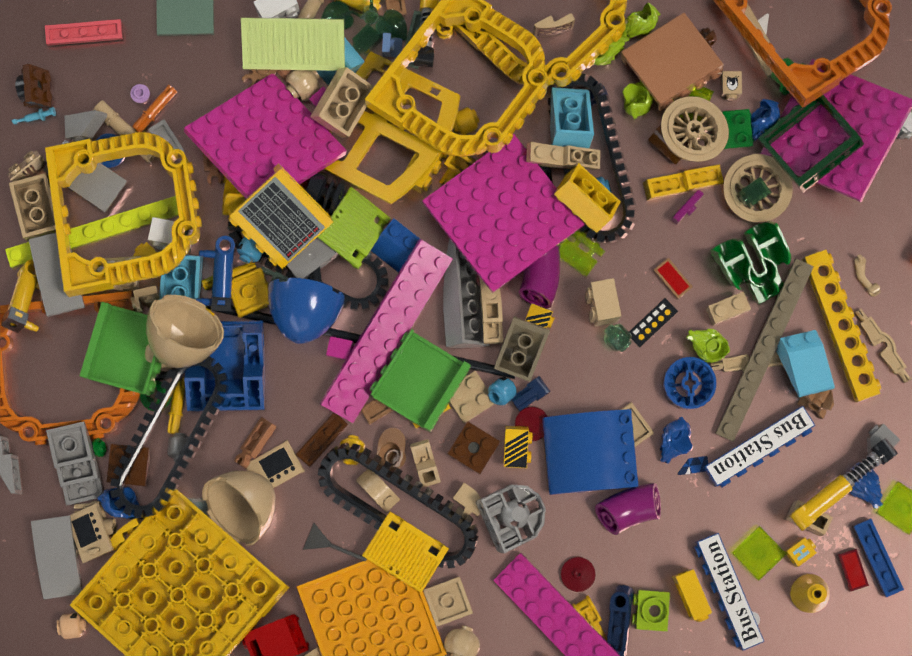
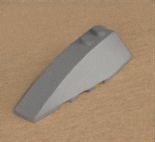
M450 239L447 255L453 258L444 273L443 287L446 347L459 349L487 347L489 344L483 343L480 285L477 284L475 276L477 273Z

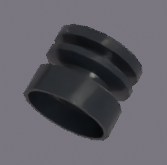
M320 171L311 177L306 192L319 205H322L326 212L330 208L329 215L332 216L346 194L347 181L341 180L337 187L338 178L334 177L331 183L328 184V174Z

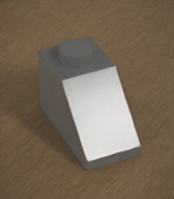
M94 110L64 116L65 138L71 139L73 142L93 138L107 118V113Z
M876 424L868 432L870 436L867 438V455L871 453V448L884 438L893 447L900 439L885 424L879 426Z

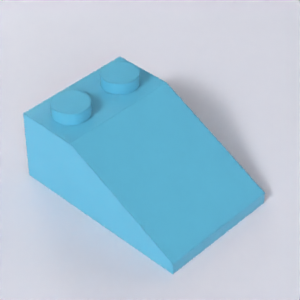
M552 87L551 145L590 148L594 129L589 90Z
M186 255L178 267L168 274L162 275L160 280V299L165 295H182L195 300L197 298L200 299L203 257L199 255Z
M816 330L780 338L776 352L798 397L835 388L824 345Z

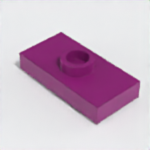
M697 190L673 216L672 221L677 225L686 214L690 216L696 210L695 204L702 198L704 193Z

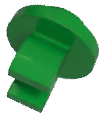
M96 438L91 442L95 456L103 457L107 450L106 444L100 438Z

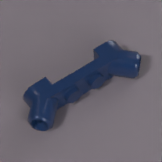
M619 585L615 588L609 607L610 619L607 642L620 656H626L631 606L634 596L633 589L626 585Z

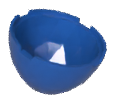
M288 278L286 282H279V279L271 281L268 286L269 308L274 323L288 340L297 344L312 342L326 333L336 322L345 301V296L342 292L336 293L332 290V286L309 279Z

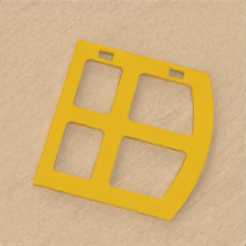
M370 51L364 60V64L356 74L367 80L374 70L384 74L386 72L383 70L384 65L390 66L393 62ZM405 68L399 76L403 94L409 88H413L441 102L442 105L437 124L452 132L458 113L460 95ZM432 87L440 91L437 96L430 93ZM364 111L358 123L365 126V129L345 160H337L324 168V170L389 204H393L423 178L441 152L418 137L388 123V120L376 112L370 114ZM379 135L419 154L414 163L390 185H385L357 170V167Z

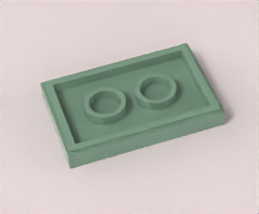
M156 0L157 36L214 35V0Z

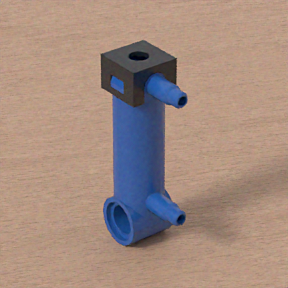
M229 236L219 237L215 242V250L199 251V256L214 258L212 297L196 299L205 306H210V310L231 312L235 242ZM222 240H227L230 243V248L227 251L220 249L219 244Z

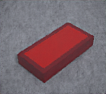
M857 549L838 554L837 556L849 592L869 586Z

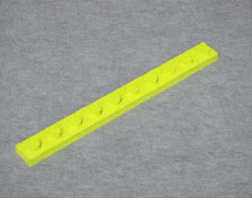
M176 196L71 228V235H68L71 250L151 225L152 217L167 220L179 216ZM29 242L5 249L11 268L24 265L28 260H33Z

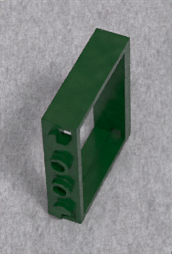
M824 95L803 108L799 104L794 106L789 114L779 118L774 126L764 130L765 133L758 138L762 146L803 193L864 145L862 138ZM819 105H822L850 138L801 177H798L770 144Z

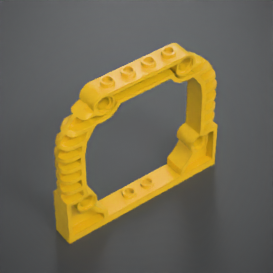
M441 0L365 98L366 106L400 129H406L430 146L449 156L467 157L482 154L486 150L496 153L505 144L508 145L511 142L513 133L516 129L519 130L523 126L525 117L528 114H532L539 99L542 100L546 95L548 79L545 72L544 51L538 39L530 31L492 9V5L484 0ZM473 17L478 18V19L475 20V21H471V20H470V19L473 18ZM440 23L445 27L465 25L472 32L484 29L518 50L528 63L522 74L523 88L497 122L484 124L475 135H459L448 131L417 111L414 98L411 95L403 94L399 76L408 64L417 58L418 51L421 47L424 48L427 45L429 37ZM535 79H542L540 83L534 82ZM405 105L411 106L409 109H402ZM491 138L498 139L494 143L489 142Z
M610 0V4L601 13V25L567 58H554L545 65L548 86L555 83L558 87H565L572 81H576L586 67L590 68L599 55L606 53L611 43L617 42L622 37L626 28L624 14L627 0ZM473 17V18H471L470 20H471V21H475V20H477L478 18ZM614 20L620 21L618 25L611 24ZM453 25V28L475 49L480 50L507 77L523 85L522 74L528 65L527 63L519 59L488 31L479 30L472 32L465 25ZM560 72L566 73L564 77H557ZM542 79L534 80V82L540 83L542 81Z
M133 132L96 141L86 139L45 148L63 288L68 297L113 289L115 285L148 280L168 274L180 265L186 254H188L190 245L196 244L199 241V227H202L200 215L197 216L196 210L199 209V202L197 197H194V191H197L195 180H192L191 174L194 173L193 164L188 161L182 150L174 149L164 138L148 132ZM135 155H153L160 158L166 172L173 177L179 218L172 226V242L162 251L153 255L109 264L102 257H95L88 261L75 252L71 253L68 236L71 235V229L66 221L69 213L67 206L64 205L62 188L70 187L80 173H92L96 169L97 164ZM85 159H89L86 164H82ZM177 159H182L180 163L174 164ZM188 230H193L191 235L185 236ZM104 266L101 272H96L98 267Z

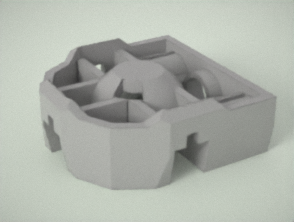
M507 485L505 488L476 501V505L497 552L506 553L536 538L544 526L546 508L540 495L528 486ZM506 491L510 497V502H506L503 493ZM536 499L539 503V508L529 511L526 503ZM512 521L518 522L517 526H513L510 523ZM523 527L527 536L526 539H522L518 529Z

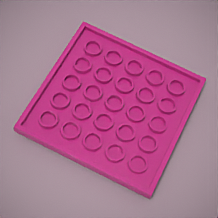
M812 59L809 65H813L815 60ZM849 75L841 80L839 85L823 95L858 133L864 145L816 183L862 202L912 109V99L854 75ZM791 96L781 117H785L794 106L799 104L793 96ZM819 105L770 145L796 175L802 176L850 137L826 109ZM763 148L760 154L772 157L768 153V151L765 148Z
M270 74L184 127V133L246 199L275 173L273 168L278 163L301 184L346 155L347 152L323 125L310 117L312 113L297 97H293L291 92L286 89V86L275 74Z
M513 134L511 142L508 145L505 144L499 152H488L422 200L424 206L492 293L585 225L579 216L574 215L571 209L560 202L557 196L554 195L557 188L540 166L536 163L526 162L527 150L515 134Z

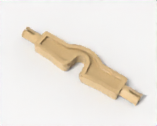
M860 308L855 313L861 320L859 325L865 332L871 345L876 346L884 342L886 348L879 353L880 357L894 374L900 375L904 383L908 382L911 378L905 371L907 366L896 352L894 340L890 335L881 331L874 319L867 317L862 308Z
M774 352L768 367L783 365L777 352ZM744 354L723 358L722 362L710 363V367L713 371L722 369L723 372L744 371L749 355Z

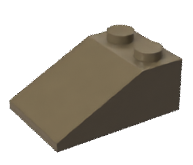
M514 316L497 356L494 369L530 382L550 329Z

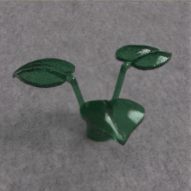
M370 0V4L364 7L362 14L354 10L349 11V6L342 1H332L326 6L321 19H344L345 30L353 24L354 19L351 14L360 17V19H364L365 23L369 25L375 24L376 33L382 39L383 33H391V38L407 39V25L403 15L393 9L385 11L383 16L378 15L376 7L373 6V0Z

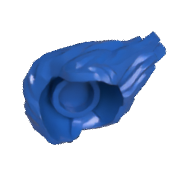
M762 99L760 107L752 113L753 141H756L764 134V130L770 129L776 124V121L780 118L779 102Z
M679 417L678 420L664 427V433L661 435L663 440L660 451H662L660 461L669 464L672 458L681 454H687L692 450L693 445L690 441L691 428L683 417Z
M871 469V472L866 473L867 476L864 475L863 479L860 478L859 482L854 483L855 486L852 487L853 490L849 493L853 497L871 503L873 508L876 509L878 506L883 505L880 501L883 495L881 493L879 476Z
M125 487L124 492L128 500L135 505H139L132 488ZM117 488L106 489L98 497L103 510L109 515L126 519L138 518L134 517L135 511L132 516L123 513L126 506L118 509L114 504L120 498H112L110 491Z

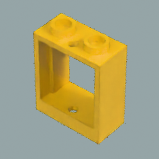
M689 569L672 576L690 620L702 622L708 619V615L712 611L694 569Z

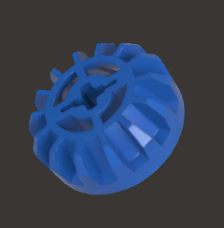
M685 357L675 361L664 375L663 388L667 398L675 406L685 410L704 406L711 400L716 390V376L713 369L708 363L696 357ZM684 372V377L680 383L675 384L678 375ZM693 372L700 377L701 382H699L698 378L695 375H693ZM688 378L690 379V382H694V385L691 386V389L688 385H685V382L688 381ZM699 385H702L700 392L695 396L694 391ZM680 386L682 391L686 392V397L680 395L676 387Z

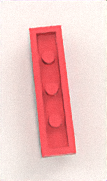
M117 19L45 25L46 45L122 40V21Z

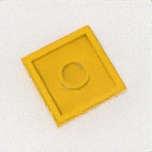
M261 267L232 279L231 298L239 318L269 306L268 283Z

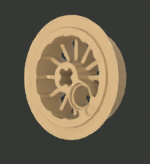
M683 97L674 101L665 110L661 121V131L666 145L673 154L684 160L695 162L710 160L722 152L728 141L729 129L725 116L716 105L700 97ZM688 113L693 114L692 121H690ZM683 115L684 121L678 116ZM697 115L703 118L701 122L697 121ZM707 121L710 126L703 127L702 124ZM712 131L713 135H709L706 132ZM684 138L682 142H679L677 139ZM703 140L705 142L704 146L699 145L698 141ZM686 141L688 142L687 147L683 146Z
M752 154L737 160L728 170L724 180V196L727 204L736 215L747 221L767 222L775 219L786 210L792 198L793 184L791 178L774 158L768 155ZM753 168L761 169L757 180ZM766 170L771 175L765 181H762L763 172ZM774 177L777 184L767 186L766 183ZM748 178L750 180L749 186H743L740 183V179ZM757 185L760 186V191L758 193H755L754 187H756ZM735 186H737V188L742 192L737 193L735 191ZM779 188V194L767 191V189ZM746 194L749 195L742 202H740L737 198V196ZM765 195L777 198L776 203L773 204ZM752 198L750 209H748L743 204ZM761 198L770 206L769 209H763ZM755 200L758 202L760 211L753 210Z

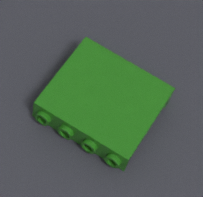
M101 302L80 377L150 396L151 392L153 393L155 390L156 374H159L162 363L155 356H153L152 363L148 362L145 358V350L149 344L146 335L148 315Z
M411 329L409 333L406 332L400 342L403 344L401 347L393 351L390 357L392 361L389 366L386 364L380 372L382 377L379 382L375 381L371 386V397L431 433L469 372L471 365L465 361L463 363L414 333V330Z

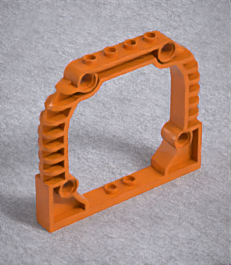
M713 0L802 108L839 85L841 80L878 57L884 50L889 38L890 23L888 17L892 10L890 1L859 0L865 7L864 19L872 29L871 33L862 42L831 61L826 58H819L814 61L813 65L793 63L787 66L776 53L774 46L766 41L761 30L756 29L746 17L747 0Z
M132 291L83 296L84 305H94V310L97 313L99 312L101 302L135 311L131 301V297H134ZM43 301L30 302L27 313L42 311V314H46ZM0 305V325L9 305ZM0 326V339L5 338L7 341L6 345L0 348V423L6 428L19 433L22 440L35 442V445H46V441H48L46 430L84 421L89 436H92L93 439L104 438V434H111L116 431L118 422L126 418L136 406L140 393L120 388V393L114 405L97 410L93 413L91 419L44 424L41 420L34 417H20L10 401L6 369V353L10 352L14 345L13 339L10 337L13 331ZM105 419L111 420V426L108 429H104L102 426ZM32 427L34 429V434L32 437L28 438L26 436V430Z

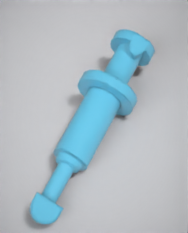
M54 107L46 111L40 108L38 112L11 121L13 124L23 121L31 122L38 119L45 121L46 116H56V111Z

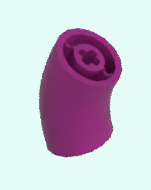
M559 245L524 270L522 284L518 293L529 304L532 303L545 309L552 306L560 278Z
M650 483L640 485L639 487H632L613 494L596 504L595 511L601 524L611 534L618 535L637 524L660 519L661 500L657 484Z

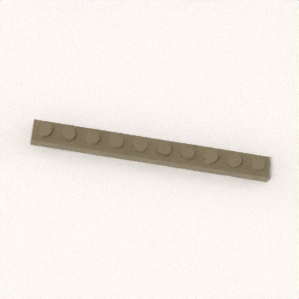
M798 259L794 260L719 423L716 434L734 442L814 266Z

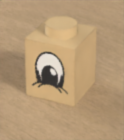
M742 71L722 72L720 75L721 98H726L729 101L740 98L742 94Z

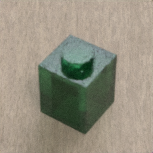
M368 23L352 38L353 48L359 54L363 53L365 56L382 41L381 35Z
M759 177L739 192L741 195L739 198L745 206L748 205L749 208H752L772 192L762 178Z

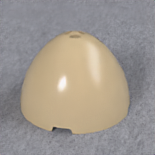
M165 295L162 299L155 300L149 309L146 335L154 356L162 364L172 368H184L198 364L214 353L223 340L224 329L217 315H211L206 310V306L201 302L182 295Z
M230 471L210 479L204 484L202 490V500H206L208 506L206 512L209 518L237 542L246 543V546L254 545L266 533L274 516L276 496L272 484L265 477L249 471Z

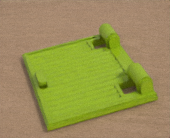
M350 187L331 216L333 223L318 238L352 264V267L359 269L362 265V260L367 257L383 232V227L391 218L353 187ZM376 217H379L380 219L376 224L374 220ZM354 251H358L356 257H353L352 254L354 253Z

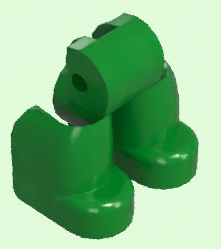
M772 221L759 223L744 232L749 245L754 248L763 268L758 273L753 267L751 258L742 240L733 238L720 243L710 250L715 262L720 265L724 276L731 286L741 290L742 288L739 285L746 283L750 294L757 304H761L780 293L783 282L778 273L777 265L783 263L789 265L791 261L790 249L779 225Z

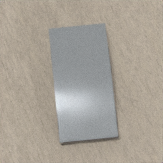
M64 140V142H63L62 144H66V143H70V142H68L67 140ZM85 159L82 164H86L89 159ZM98 163L92 173H80L70 187L67 188L106 213L127 181L103 164ZM46 165L43 171L48 174V167Z
M56 233L29 239L47 317L85 308L83 295L68 297L64 292Z
M85 421L46 430L54 468L57 469L66 506L97 499L104 489Z
M0 436V476L10 493L20 495L22 494L18 456L10 454L9 439Z
M71 516L31 521L43 599L79 595L82 591Z

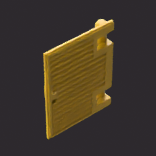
M389 511L362 556L422 593L449 548L400 516ZM391 521L400 526L397 531L389 527ZM431 546L439 550L437 556L428 551Z

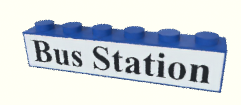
M801 406L703 468L714 486L720 485L722 488L731 482V477L735 475L740 477L747 473L746 468L753 465V467H756L763 463L762 458L769 455L772 457L779 453L780 450L778 448L785 445L788 447L796 442L795 438L799 435L805 437L813 432L811 428L815 424L804 406Z
M719 533L696 541L694 550L698 558L702 557L704 562L702 569L706 576H710L712 581L709 583L713 594L717 593L719 600L717 604L720 611H724L727 618L724 620L729 630L732 629L734 633L732 640L735 647H739L740 650L744 651L765 642Z

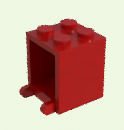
M295 614L249 631L242 640L250 656H296L309 650V643L306 642L298 622L299 617H296Z

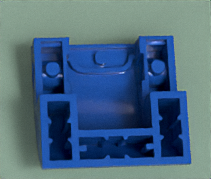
M221 321L224 337L219 347L210 357L216 360L214 365L219 362L224 368L219 374L226 373L228 381L221 384L229 387L227 393L220 392L219 396L225 398L224 403L220 405L215 402L214 407L218 408L219 411L264 410L265 346L263 321ZM197 366L185 372L187 411H203L215 388V378L212 372L205 367Z
M631 409L575 413L542 418L549 495L639 487Z

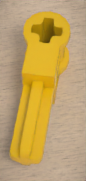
M589 595L579 603L571 604L607 641V636L599 624L602 619Z

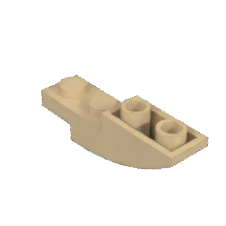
M529 142L527 143L526 162L536 163L539 166L573 169L580 163L585 169L598 170L600 169V150Z
M479 277L483 343H503L500 288L492 293Z

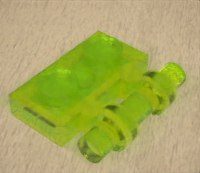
M576 231L572 234L576 238L575 242L572 243L567 239L559 249L560 259L587 277L598 262L592 256L596 253L602 257L605 250L600 247L599 243H594L587 238L584 232ZM581 243H583L585 246L590 248V250L588 253H586L578 246Z

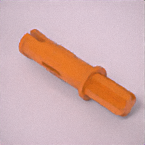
M168 84L147 110L142 111L143 114L133 124V129L137 132H142L151 121H155L154 118L178 92Z

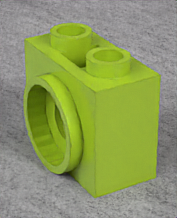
M637 590V594L633 596V605H636V613H632V625H635V629L668 632L670 592ZM653 605L659 608L657 616H651L649 613V609Z

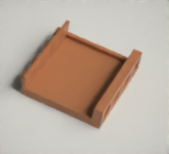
M685 13L621 52L622 62L625 65L629 64L658 103L659 111L667 109L671 103L680 98L688 97L693 90L701 89L706 85L707 81L717 79L723 72L724 64Z

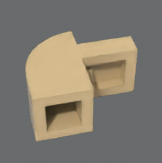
M426 439L410 444L419 479L423 484L422 488L440 483L429 440Z
M369 469L356 479L359 485L386 513L400 500L385 482Z
M463 483L453 499L465 507L461 517L465 518L471 513L478 517L480 511L476 501L481 498L473 488Z

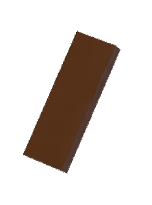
M333 412L295 455L311 467L349 424Z

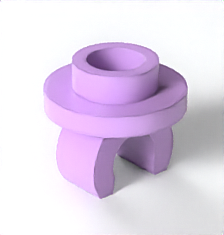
M137 84L131 89V98L136 103H145L150 97L149 89L143 84Z

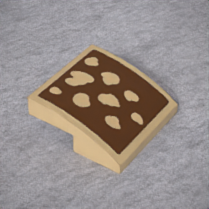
M572 13L554 22L550 15L534 24L533 35L535 37H548L565 33L573 29L575 19Z

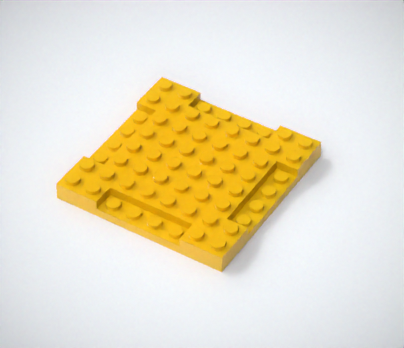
M170 489L168 493L173 495L171 501H161L166 507L161 512L154 508L156 515L145 517L72 601L70 606L125 656H229L261 617L266 616L290 587L178 489L176 491Z

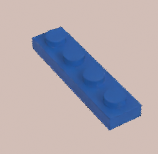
M872 518L854 525V531L885 598L904 590Z

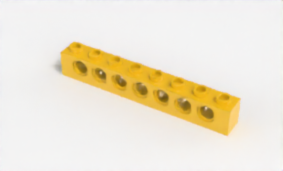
M823 250L802 259L803 262L814 266L809 280L855 403L881 394L880 382L873 375L875 371L871 361H868L866 356L868 353L865 343H861L859 337L861 335L858 325L854 324L852 319L854 318L853 310L847 306V294L840 287L839 282L841 279L839 273L834 271L832 266L834 260L831 253ZM819 267L826 269V276H821L818 273ZM826 285L833 287V294L826 293ZM832 303L839 304L840 312L832 310ZM839 321L846 322V330H841L839 328ZM846 339H851L854 342L853 348H848L845 345ZM854 356L860 359V366L853 365L852 358ZM861 374L867 377L865 385L859 382Z

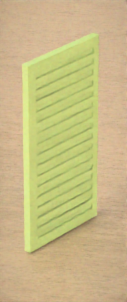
M241 18L243 69L337 71L339 68H345L344 19Z

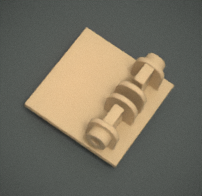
M37 150L35 152H28L23 157L24 161L20 164L15 163L8 169L9 173L7 175L10 180L14 182L27 178L22 171L31 177L26 171L28 167L35 173L30 165L36 171L44 166L43 163L46 161Z

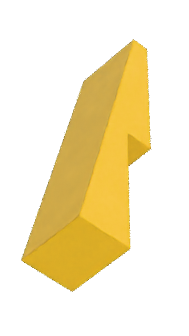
M719 164L647 179L643 182L646 200L649 201L723 184L724 180Z

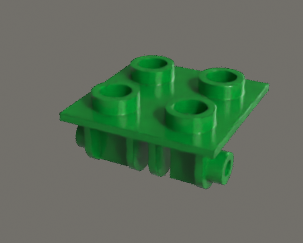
M750 109L721 111L725 116L729 129L728 141L724 149L754 146Z

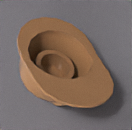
M388 428L381 434L376 453L382 457L380 465L383 466L386 461L393 464L390 468L391 472H394L396 468L400 469L406 461L405 437L401 430L397 428Z

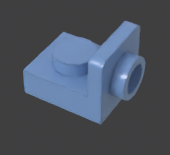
M383 33L382 56L397 58L402 51V39L391 38V33Z

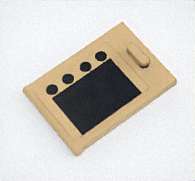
M288 440L250 461L249 466L246 468L249 472L265 477L272 484L273 488L305 472Z
M97 503L70 515L73 537L82 563H86L113 550Z

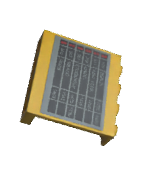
M278 163L273 168L275 173L233 212L230 209L227 211L230 216L228 218L235 227L239 225L243 229L242 234L248 240L252 238L256 242V248L261 253L266 252L269 255V261L274 266L278 264L283 269L333 223V220Z

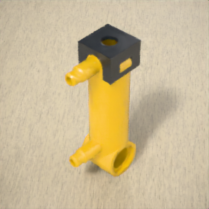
M28 260L17 272L18 279L8 310L4 314L0 325L16 333H19L23 328L35 332L39 329V326L28 321L29 314L27 312L34 289L40 290L33 260Z

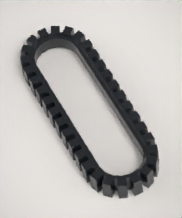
M582 73L576 81H572L569 85L561 88L572 89L583 86L589 88L595 97L623 206V217L619 225L611 230H599L596 233L586 224L580 229L584 233L588 231L586 236L593 240L597 238L598 242L606 243L608 237V241L614 243L618 241L617 234L622 239L628 235L624 229L625 227L630 230L633 229L635 224L629 221V219H637V211L630 210V208L635 207L636 202L634 198L627 199V196L634 195L632 187H624V185L631 183L627 174L621 176V173L628 172L626 164H618V162L625 160L621 151L615 152L622 149L620 141L612 140L619 138L618 131L615 128L609 129L616 126L614 118H607V116L613 115L612 108L610 106L604 107V105L610 103L609 96L607 94L601 95L606 90L603 85L598 84L599 81L592 76L588 78L586 74ZM548 98V105H549L550 107H551V98ZM563 168L564 174L566 175L572 169Z
M228 222V226L235 227L231 222ZM229 230L233 231L229 233V237L236 242L235 248L237 249L243 239L241 232ZM355 250L352 256L356 257L358 251ZM264 252L257 263L262 264L263 260L267 259L264 265L272 270L274 265L269 261V255ZM369 252L361 263L370 267L376 274L377 284L374 291L365 298H354L343 293L345 296L343 308H346L348 303H351L350 309L352 311H358L359 305L362 306L363 311L370 310L369 302L376 307L380 304L377 296L384 298L387 290L381 287H389V279L383 278L388 276L386 267L380 268L383 262L378 257L373 262L371 261L373 253ZM277 264L276 272L283 275L284 271L288 270L285 276L295 278L287 266L282 269ZM332 287V290H333L334 292H336V293L341 292V291H339V290H337V289H335V288Z
M209 356L205 361L198 364L177 368V372L169 369L166 376L172 378L171 383L163 380L161 387L166 389L165 394L157 391L155 398L161 400L159 405L151 402L149 408L155 411L154 414L145 413L143 419L149 422L148 425L139 424L137 430L143 433L142 436L133 435L131 441L137 443L136 447L132 445L127 446L125 451L130 453L131 456L130 458L122 456L119 462L125 465L124 469L117 466L113 473L120 476L119 480L111 478L110 486L117 487L116 490L110 491L111 497L120 498L114 504L118 509L126 506L123 513L132 516L135 511L134 517L144 518L145 512L147 517L156 515L154 508L161 512L166 507L161 502L162 500L171 501L173 495L167 492L168 489L176 491L179 484L173 482L174 478L182 480L185 474L179 471L180 467L187 470L191 464L184 459L186 456L191 459L194 458L196 452L190 449L191 446L200 447L202 441L196 439L197 435L206 436L208 431L203 429L202 426L206 424L211 427L214 420L210 419L208 415L211 413L217 416L219 409L214 407V404L217 402L222 405L225 398L219 396L220 392H228L229 386L221 384L228 381L227 374H219L224 368L219 362L214 365L216 361L214 358ZM201 366L207 368L215 378L213 394L153 502L143 506L133 504L125 495L124 484L182 375L192 367Z
M344 443L339 448L335 446L326 454L320 463L321 466L318 468V476H321L318 481L320 487L327 486L323 491L327 497L332 493L336 495L332 500L334 503L339 505L341 500H344L346 503L342 508L349 512L352 506L355 507L356 510L353 515L359 518L362 513L366 514L363 521L367 524H370L372 519L377 521L374 525V528L377 530L386 518L385 514L342 488L336 482L333 476L334 464L342 459L354 460L461 529L464 535L463 547L455 552H447L438 567L443 568L447 562L448 569L455 568L457 563L461 566L466 563L467 559H470L478 543L479 536H476L478 528L476 524L471 525L473 518L470 515H467L465 518L461 517L464 512L462 508L458 506L455 512L452 511L454 503L448 500L444 506L441 504L443 496L437 494L435 499L430 497L433 493L432 489L427 487L425 492H422L420 490L423 486L421 482L417 480L414 486L411 485L412 476L407 474L402 479L400 477L403 472L401 469L396 468L394 472H391L390 468L393 464L386 461L383 466L380 465L382 457L376 454L373 459L369 458L372 451L365 448L362 453L359 452L361 445L353 444L350 448L349 443ZM393 521L389 524V527L395 531L400 527ZM433 546L428 550L435 556L439 553V550Z

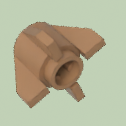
M832 390L803 396L797 405L799 407L808 406L809 409L817 413L820 419H824L827 410L831 411L834 406Z

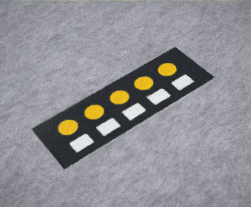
M664 298L627 335L641 347L678 310Z

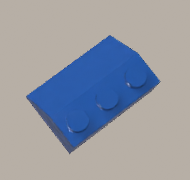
M393 218L379 236L371 252L399 273L420 238Z

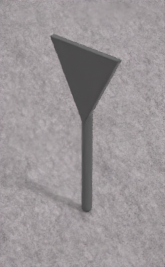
M315 523L303 550L331 547L362 561L367 560L361 555L332 544Z

